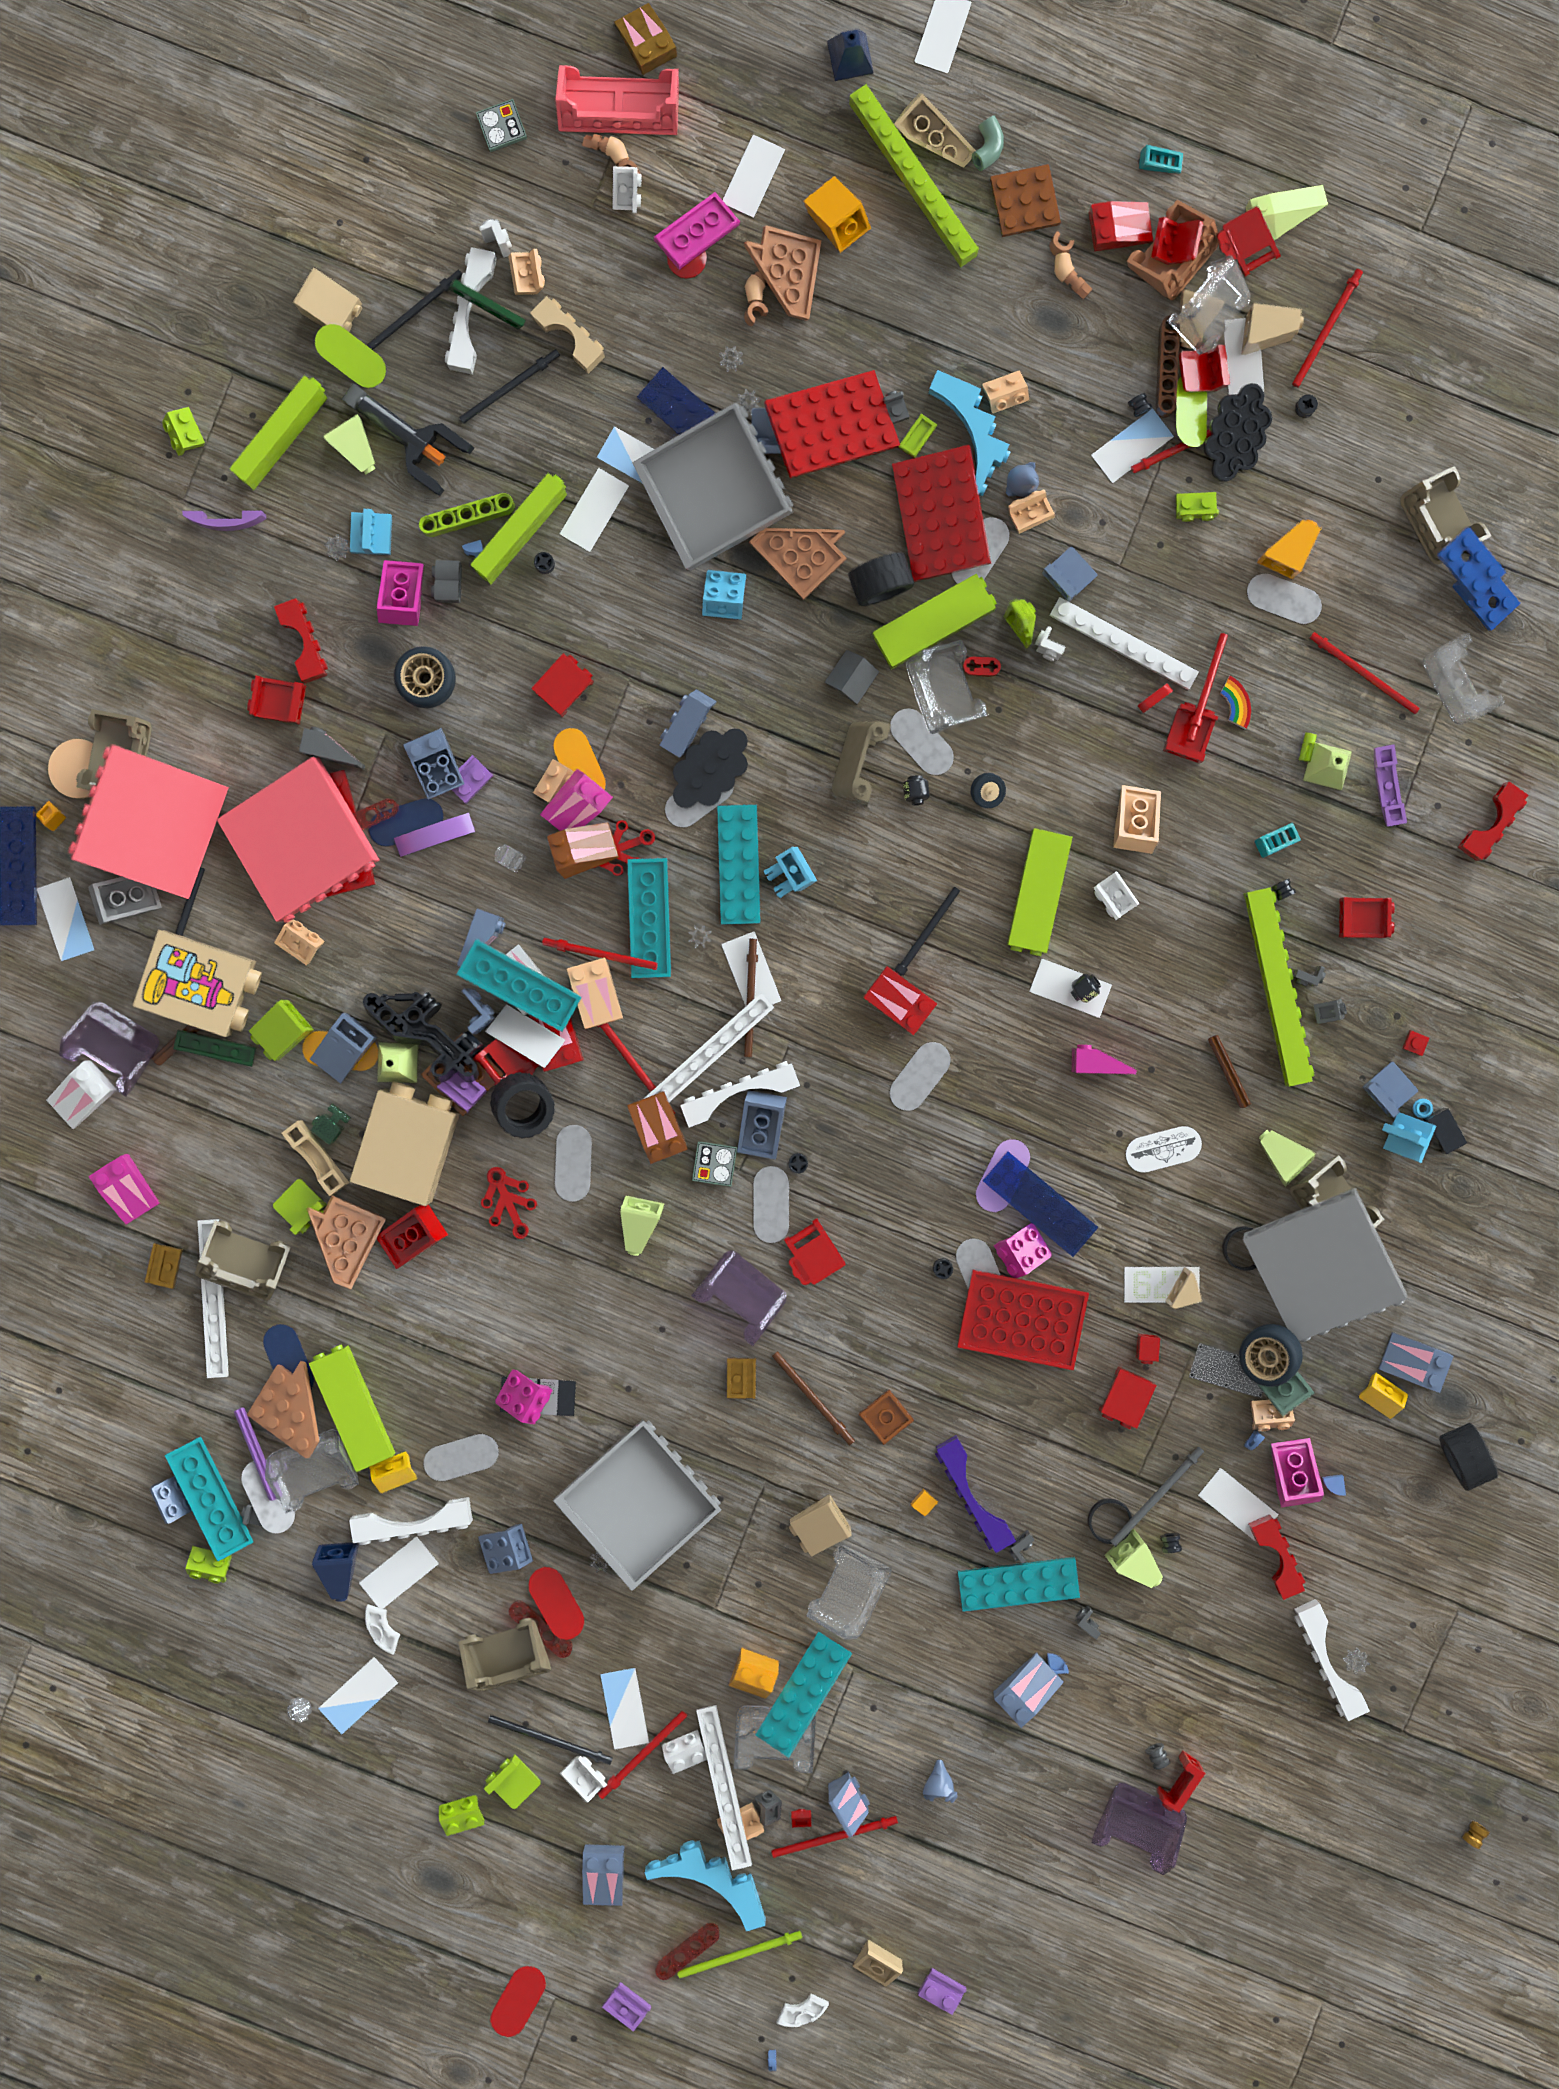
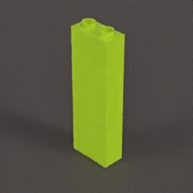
M304 375L230 467V470L251 489H256L328 399L324 394L325 389L321 387V384L313 377L308 379Z
M548 473L472 562L471 566L475 572L490 585L567 496L566 486L557 475L551 476Z
M976 573L874 631L872 636L891 670L994 612L997 603L993 595L987 593L985 589L987 585L982 577L979 578Z
M1035 828L1032 829L1007 940V946H1011L1010 950L1022 952L1023 949L1030 950V954L1035 956L1047 953L1072 836Z
M341 1344L332 1348V1353L325 1355L322 1352L313 1356L314 1360L309 1363V1366L353 1467L358 1472L392 1457L395 1451L349 1345L343 1347Z

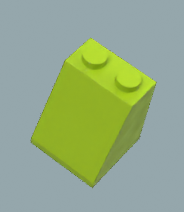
M279 1000L249 1030L252 1034L250 1036L252 1041L256 1045L260 1044L264 1048L263 1053L269 1060L273 1059L274 1061H279L314 1031L289 1000Z

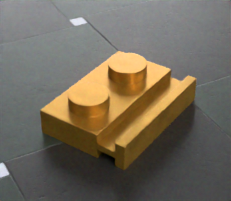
M154 1243L145 1283L173 1289L183 1249Z
M727 1358V1398H756V1358Z

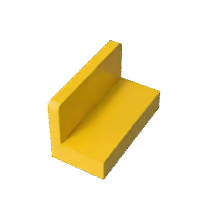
M1375 1373L1371 1376L1368 1387L1359 1394V1398L1391 1419L1404 1409L1409 1394L1378 1373Z
M406 1451L369 1466L372 1482L380 1493L417 1479L416 1474L411 1469L409 1455Z

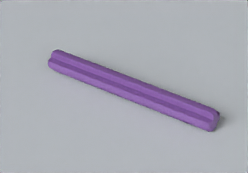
M244 1407L234 1411L268 1498L270 1501H273L280 1497L246 1410Z

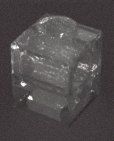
M503 844V846L497 848L494 854L496 857L494 861L518 873L527 856Z

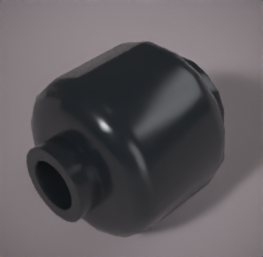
M910 776L903 783L904 798L907 802H911L913 806L923 805L924 801L929 799V782L923 776Z
M1083 974L1072 982L1073 990L1071 994L1076 1001L1081 1000L1084 1003H1088L1100 994L1099 988L1101 984L1093 974Z

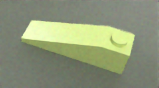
M1323 185L1250 199L1246 206V211L1255 206L1260 208L1275 241L1281 235L1326 207L1328 202Z

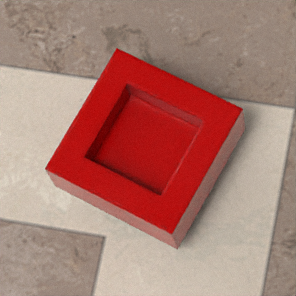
M1409 1030L1402 1049L1423 1056L1430 1038Z
M797 1809L796 1811H791L792 1828L812 1827L811 1810Z

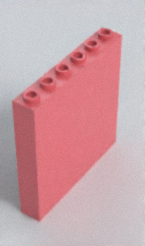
M110 744L109 748H105L102 756L105 759L103 767L99 766L95 777L98 778L96 786L92 785L90 789V803L84 806L82 815L85 816L82 823H78L75 834L78 835L76 842H72L68 851L71 854L70 858L189 899L229 787Z
M311 757L216 819L276 922L284 921L287 923L293 920L296 913L307 911L311 908L310 904L315 901L318 903L327 898V893L340 890L343 887V883L354 881L359 877L358 874L363 870L367 872L375 867L374 863L379 861L324 764L317 757Z

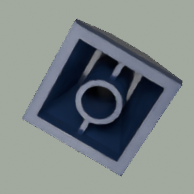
M859 29L845 31L827 41L835 81L874 73L865 32Z
M358 1543L323 1544L317 1548L312 1566L331 1600L335 1599L337 1602H342L348 1598Z

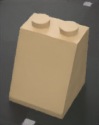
M315 268L312 269L293 302L302 315L322 327L328 324H336L348 332L351 330V322L354 317H358L362 310V303L358 297Z
M1254 303L1246 315L1241 355H1247L1291 341L1298 334L1299 329H1302L1304 317L1301 316L1302 309Z
M830 1494L790 1519V1531L794 1536L798 1535L802 1541L799 1543L805 1553L809 1552L810 1556L852 1536L851 1526Z

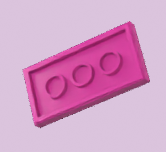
M714 192L654 236V241L680 270L739 226L740 220Z

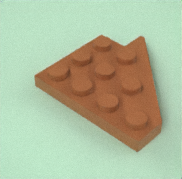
M766 225L763 227L761 245L746 241L744 247L787 315L807 321L810 318L821 240Z
M765 528L749 541L754 549L803 600L847 560L844 554L834 545L845 534L844 530Z
M331 1196L323 1213L307 1207V1212L332 1281L352 1289L386 1218Z
M300 1361L294 1373H291L282 1365L275 1367L247 1416L304 1458H310L319 1443V1435L307 1363Z

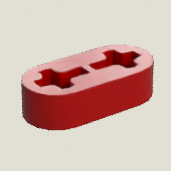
M969 657L963 663V671L969 676L992 677L997 675L1001 669V663L993 657ZM973 661L974 665L981 666L980 668H974V671H970V668L966 665ZM990 662H993L997 668L990 672L989 668H983V666H988Z
M1167 683L1137 706L1142 713H1145L1173 692V690Z

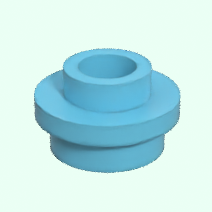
M1418 1099L1413 1104V1113L1418 1118H1427L1433 1112V1105L1427 1099ZM1421 1105L1425 1106L1424 1112H1421L1419 1110V1107Z

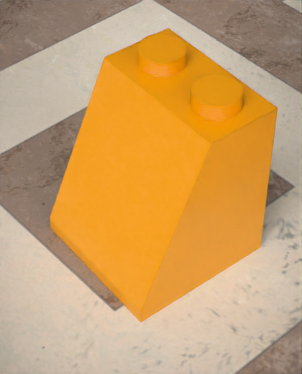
M835 176L804 200L808 214L840 253L871 229L863 204Z
M1302 520L1258 559L1257 563L1290 579H1294L1302 571L1321 528L1314 521Z
M741 1648L729 1686L766 1699L772 1693L775 1685L779 1661Z

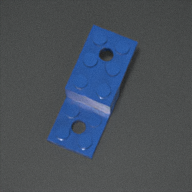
M1470 527L1462 530L1437 554L1438 558L1457 579V582L1452 587L1488 631H1492L1521 604L1500 579L1506 571ZM1464 550L1469 553V559L1466 562L1461 559V554ZM1491 597L1496 599L1494 608H1491L1488 604Z

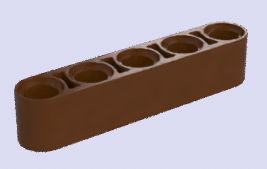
M1173 315L1165 317L1159 328L1156 413L1162 418L1171 416L1177 404L1180 321ZM1165 324L1173 325L1174 330H1167ZM1164 344H1171L1173 350H1166ZM1163 364H1170L1172 366V370L1168 371L1164 369ZM1162 384H1170L1171 390H1165ZM1168 403L1171 409L1164 410L1161 404Z

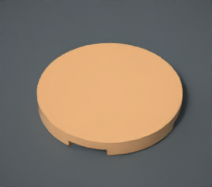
M72 739L63 742L53 751L48 764V773L52 784L60 793L76 799L90 797V790L77 788L76 778L83 769L88 770L93 746L92 742L83 739Z

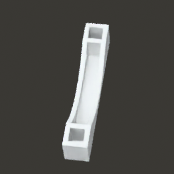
M471 247L470 254H466L465 265L467 269L466 273L462 274L461 283L479 292L493 278L497 260L495 252ZM458 296L457 304L459 308L458 312H455L453 316L455 327L454 331L450 332L449 343H451L450 351L446 352L445 363H447L450 370L473 374L477 355L472 346L468 328L472 303Z
M785 1061L777 1064V1069L770 1072L768 1068L757 1072L758 1076L751 1078L750 1075L740 1078V1083L732 1085L731 1082L721 1085V1090L716 1092L713 1089L702 1093L703 1097L695 1099L694 1096L684 1099V1104L680 1106L688 1127L707 1121L721 1102L737 1092L763 1088L782 1093L800 1086L792 1063L788 1064Z
M469 1497L449 1500L434 1515L415 1522L401 1523L389 1521L374 1513L355 1515L349 1520L353 1543L359 1542V1545H366L371 1543V1540L377 1539L379 1542L390 1540V1537L398 1536V1539L410 1537V1534L414 1533L422 1536L429 1534V1531L437 1530L438 1533L446 1532L449 1530L448 1528L452 1527L465 1529L473 1521Z
M1314 1599L1295 1608L1294 1610L1297 1614L1294 1616L1295 1621L1305 1631L1302 1634L1307 1645L1311 1644L1313 1651L1311 1655L1315 1663L1319 1662L1322 1668L1319 1672L1323 1680H1327L1330 1685L1327 1688L1332 1699L1336 1698L1338 1702L1336 1709L1341 1717L1344 1716L1350 1721L1370 1712L1362 1693L1356 1687L1341 1679L1329 1662L1325 1645L1328 1620L1320 1603Z

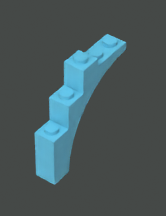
M937 370L928 394L943 401L964 423L975 451V476L978 493L983 496L988 486L984 484L986 478H991L995 466H992V464L1000 467L1002 462H1007L1010 451L1007 450L1009 444L988 435L993 434L997 424L993 423L995 416L977 409L983 397L980 396L981 388Z
M691 1840L685 1842L681 1846L680 1855L672 1854L665 1860H653L646 1865L645 1875L647 1880L660 1877H682L708 1885L720 1893L736 1910L746 1932L765 1926V1915L752 1874L746 1875L743 1873L732 1879L726 1857L721 1859L720 1857H715L707 1863L700 1841L694 1842Z

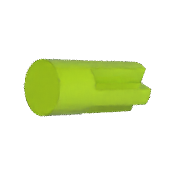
M1305 733L1299 757L1300 761H1311L1317 737L1316 734Z

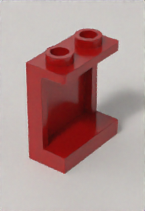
M564 653L531 688L562 718L568 712L567 709L586 688L594 683L591 679L593 675L586 668L581 670L577 666L579 662L573 656L569 655L567 657Z
M256 675L255 680L251 682L252 699H249L247 704L249 714L253 717L300 725L306 685L299 682L292 683Z
M1185 702L1177 708L1163 751L1200 764L1204 761L1206 755L1204 753L1218 716L1214 715V711L1204 709L1201 728L1198 729L1194 742H1188L1186 739L1190 730L1189 723L1191 717L1195 714L1196 705Z
M1339 898V938H1390L1391 934L1394 933L1392 914H1394L1395 905L1392 902V898Z
M1117 1367L1115 1371L1116 1377L1099 1411L1103 1413L1102 1417L1110 1421L1116 1419L1121 1421L1120 1425L1125 1428L1131 1429V1427L1137 1429L1157 1385L1132 1372Z
M1183 1750L1178 1757L1184 1770L1170 1791L1167 1792L1161 1787L1157 1788L1159 1799L1163 1802L1162 1805L1169 1811L1175 1810L1178 1813L1206 1774L1200 1762Z

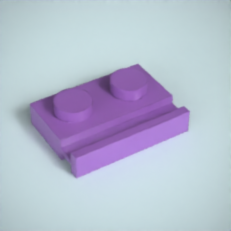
M472 755L459 768L464 785L454 788L452 791L467 804L493 775Z
M457 1073L446 1082H442L437 1086L442 1093L467 1113L487 1092L476 1081L466 1082Z
M931 1968L929 1975H927L918 1991V1996L953 2015L963 1994L966 1992V1987Z
M620 1982L603 2003L602 2008L634 2031L647 2012L650 2011L651 2005Z

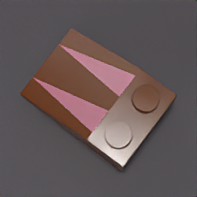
M608 822L568 828L547 836L556 870L564 879L619 858Z
M665 1091L627 1105L650 1164L688 1150L685 1138Z

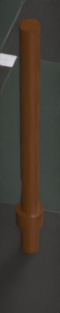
M749 938V954L746 956V962H748L746 1006L755 999V976L758 954H756L757 939ZM753 1027L745 1034L744 1057H752Z
M778 1351L772 1355L773 1359L833 1426V1431L837 1435L840 1434L850 1446L855 1440L846 1431V1426L833 1416Z

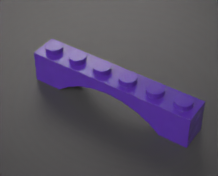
M955 1435L936 1446L938 1452L935 1455L940 1464L944 1462L947 1470H945L947 1477L950 1481L954 1479L957 1485L955 1490L960 1498L964 1497L967 1504L964 1506L969 1515L974 1514L977 1520L974 1524L978 1531H983L986 1535L984 1541L989 1550L993 1548L995 1553L1015 1543V1537L1006 1521L986 1511L971 1494L966 1479L967 1454L958 1437Z

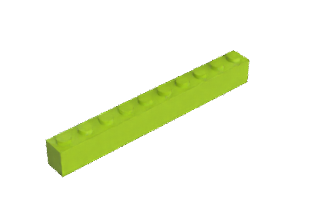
M867 84L852 93L849 105L959 266L962 267L976 258L979 248Z
M1270 887L1244 893L1285 1086L1290 1087L1312 1082L1314 1070L1308 1062V1057H1310L1309 1048L1304 1044L1303 1038H1306L1304 1027H1301L1299 1021L1302 1016L1300 1008L1296 1007V989L1292 988L1291 984L1293 974L1291 968L1288 969L1287 965L1289 960L1288 951L1283 947V941H1285L1283 930L1279 929L1280 914L1278 910H1275L1274 903H1276L1275 892L1271 891Z

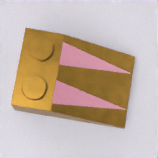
M649 3L614 21L642 75L677 57L676 46Z

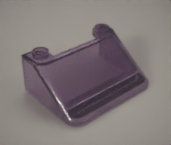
M96 1002L84 1012L61 1039L59 1056L69 1061H75L83 1053L120 1076L116 1082V1089L126 1097L158 1049L159 1039L106 1004Z
M735 1251L724 1253L691 1295L701 1303L709 1301L713 1295H716L749 1322L744 1330V1338L752 1346L776 1317L787 1299L785 1292Z
M1119 1783L1115 1786L1091 1843L1103 1847L1110 1842L1111 1836L1152 1853L1150 1859L1152 1869L1159 1874L1165 1875L1176 1866L1187 1815L1183 1809L1179 1813L1175 1810L1171 1812L1162 1805L1163 1802L1159 1798L1126 1783Z

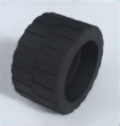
M902 552L874 558L858 565L848 573L859 606H868L891 599L908 591L915 584L905 555Z
M517 1072L507 1075V1077L502 1078L496 1084L491 1094L490 1106L494 1117L500 1127L513 1137L531 1138L539 1135L543 1130L547 1129L555 1113V1103L551 1093L538 1077L530 1073ZM528 1090L534 1091L539 1095V1105L531 1116L521 1120L507 1117L505 1113L506 1104L514 1094Z
M1467 1423L1440 1435L1439 1440L1445 1457L1459 1483L1465 1490H1472L1498 1478V1471L1493 1457L1482 1436L1472 1423Z

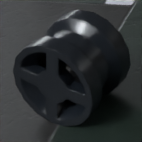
M1142 393L1128 402L1129 407H1132L1134 410L1133 414L1135 417L1143 415L1153 407L1146 400V393Z
M1310 394L1303 395L1295 405L1296 414L1302 418L1310 417L1318 407L1317 399Z
M540 552L535 556L534 565L540 573L549 574L554 570L555 562L549 553Z
M1290 878L1271 887L1273 891H1276L1278 901L1296 893L1295 889L1290 885Z
M796 1153L790 1157L788 1165L792 1172L799 1174L807 1169L808 1160L805 1155Z
M940 1258L934 1262L933 1271L938 1278L947 1279L953 1273V1266L948 1259Z
M1166 1533L1160 1536L1163 1542V1553L1182 1551V1546L1179 1544V1533Z

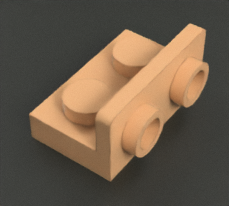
M293 919L283 926L274 943L307 966L317 949L323 945L324 940L318 934L305 928L302 923Z
M1270 1400L1251 1401L1250 1403L1253 1416V1430L1258 1429L1260 1432L1269 1431L1270 1428L1287 1430L1292 1427L1295 1421L1293 1410L1282 1417Z

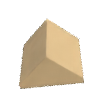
M1185 1267L1165 1300L1174 1309L1202 1301L1195 1274Z
M867 1940L852 1966L884 1986H888L903 1972L902 1959L870 1940Z

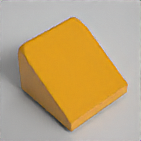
M50 801L36 813L37 818L43 825L52 831H55L66 819V816Z
M923 1488L911 1502V1506L926 1517L938 1501Z

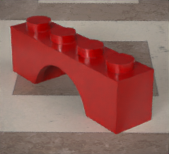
M295 598L274 606L280 625L284 628L297 630L302 636L304 643L301 656L294 662L301 681L306 684L327 676L326 670L328 666L325 659L320 657L319 651H321L318 640L313 638L314 628L311 621L306 619L305 614L308 612L305 604Z
M1510 781L1503 783L1492 798L1497 809V817L1492 827L1486 831H1469L1457 848L1475 861L1485 860L1491 854L1492 850L1490 848L1493 844H1497L1504 834L1502 832L1505 827H1509L1514 822L1516 812L1521 811L1526 805L1527 801L1525 800L1528 794Z
M1269 1514L1248 1523L1258 1545L1272 1547L1279 1554V1568L1272 1576V1579L1280 1597L1285 1600L1305 1591L1303 1586L1305 1580L1301 1572L1297 1573L1295 1566L1298 1564L1293 1554L1289 1555L1287 1548L1290 1546L1286 1537H1282L1279 1532L1282 1528L1278 1519H1274Z

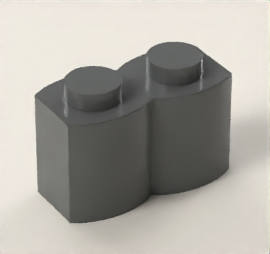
M436 560L435 565L432 566V577L435 578V585L431 586V596L434 597L437 603H461V562Z

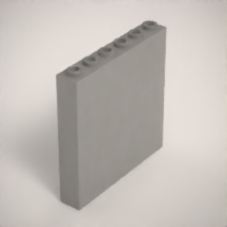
M736 403L632 462L687 570L695 569L793 513L791 509L793 503L788 495H784L782 491L784 485L779 477H775L773 473L775 471L774 465L770 459H766L764 455L766 450L761 442L758 443L755 437L757 432L754 426L748 424L746 420L748 414L743 406L740 407Z
M1356 1188L1244 1233L1243 1241L1287 1329L1300 1342H1306L1317 1334L1324 1335L1332 1328H1342L1350 1321H1360L1366 1318L1368 1314L1381 1313L1389 1306H1399L1407 1300L1406 1290Z
M643 1419L553 1499L631 1591L721 1511L719 1507L720 1501L714 1495L710 1497L707 1494V1486L701 1480L697 1482L693 1478L695 1474L688 1465L684 1467L680 1463L682 1459L675 1450L671 1452L666 1447L669 1445L662 1435L658 1437L654 1433L656 1428L649 1420L645 1422Z

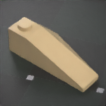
M919 93L910 102L894 123L907 139L963 168L972 159V153L976 151L922 93Z

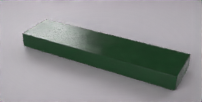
M456 279L451 282L448 288L451 292L517 330L524 326L526 320Z
M178 1029L173 1049L252 1067L257 1047Z

